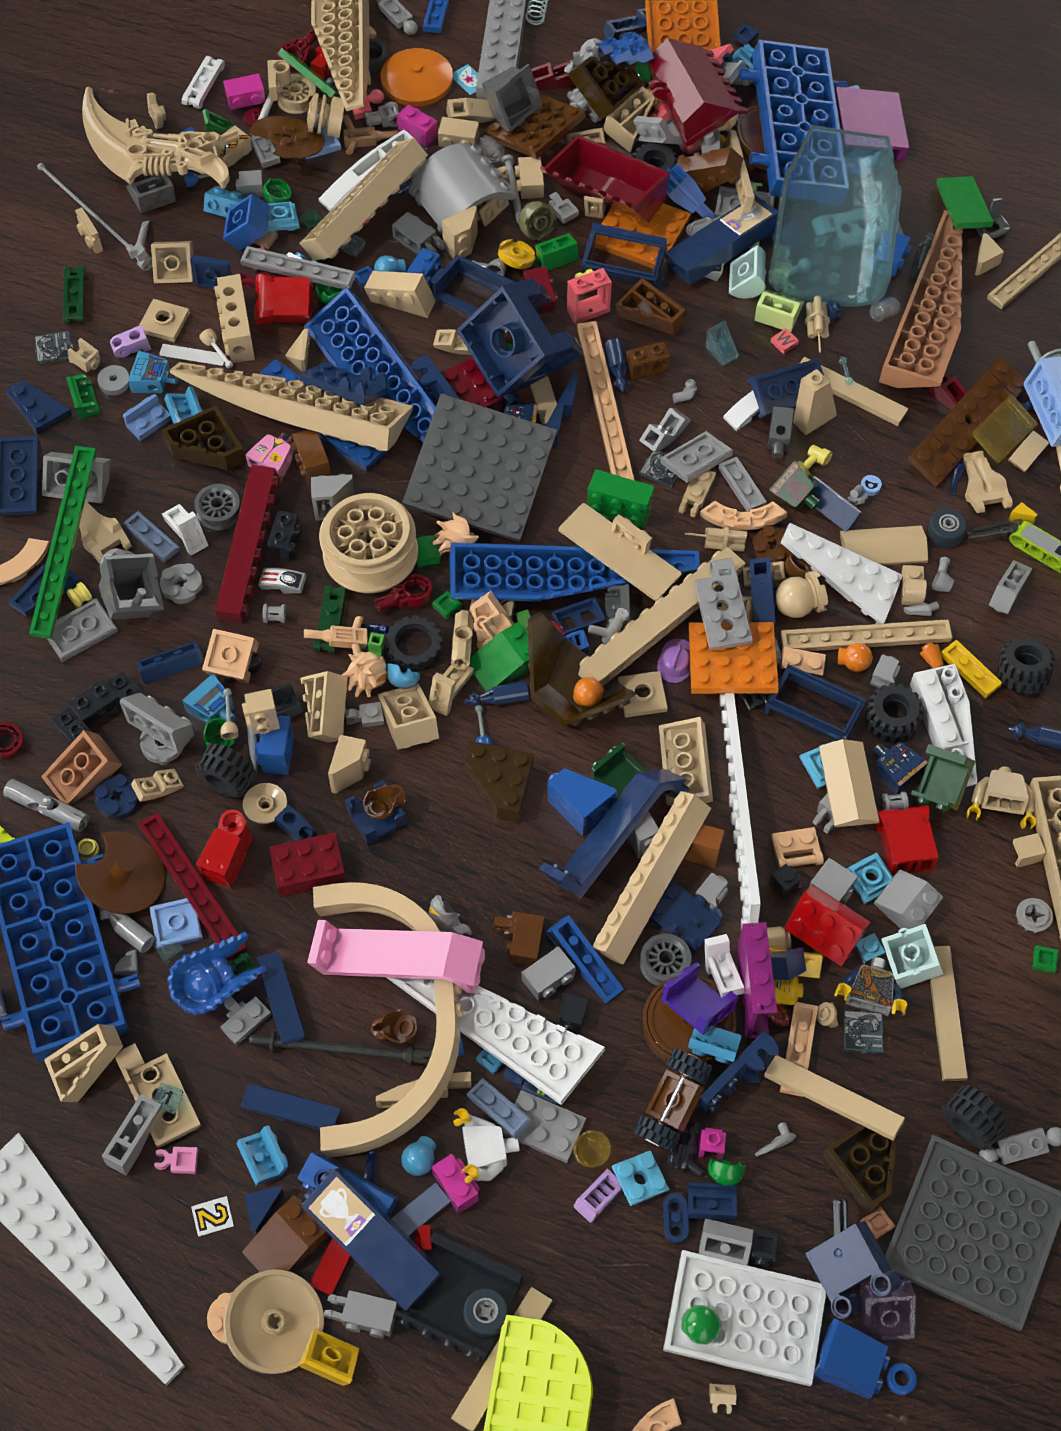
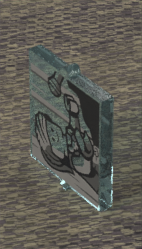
M69 331L35 336L36 347L34 351L37 353L38 364L69 359L67 350L73 347L72 342H70Z
M652 451L649 458L645 459V464L639 475L672 488L676 479L680 477L661 464L660 458L667 453Z
M861 1010V1012L844 1011V1051L861 1052L862 1054L866 1052L883 1053V1013L866 1012L865 1010Z

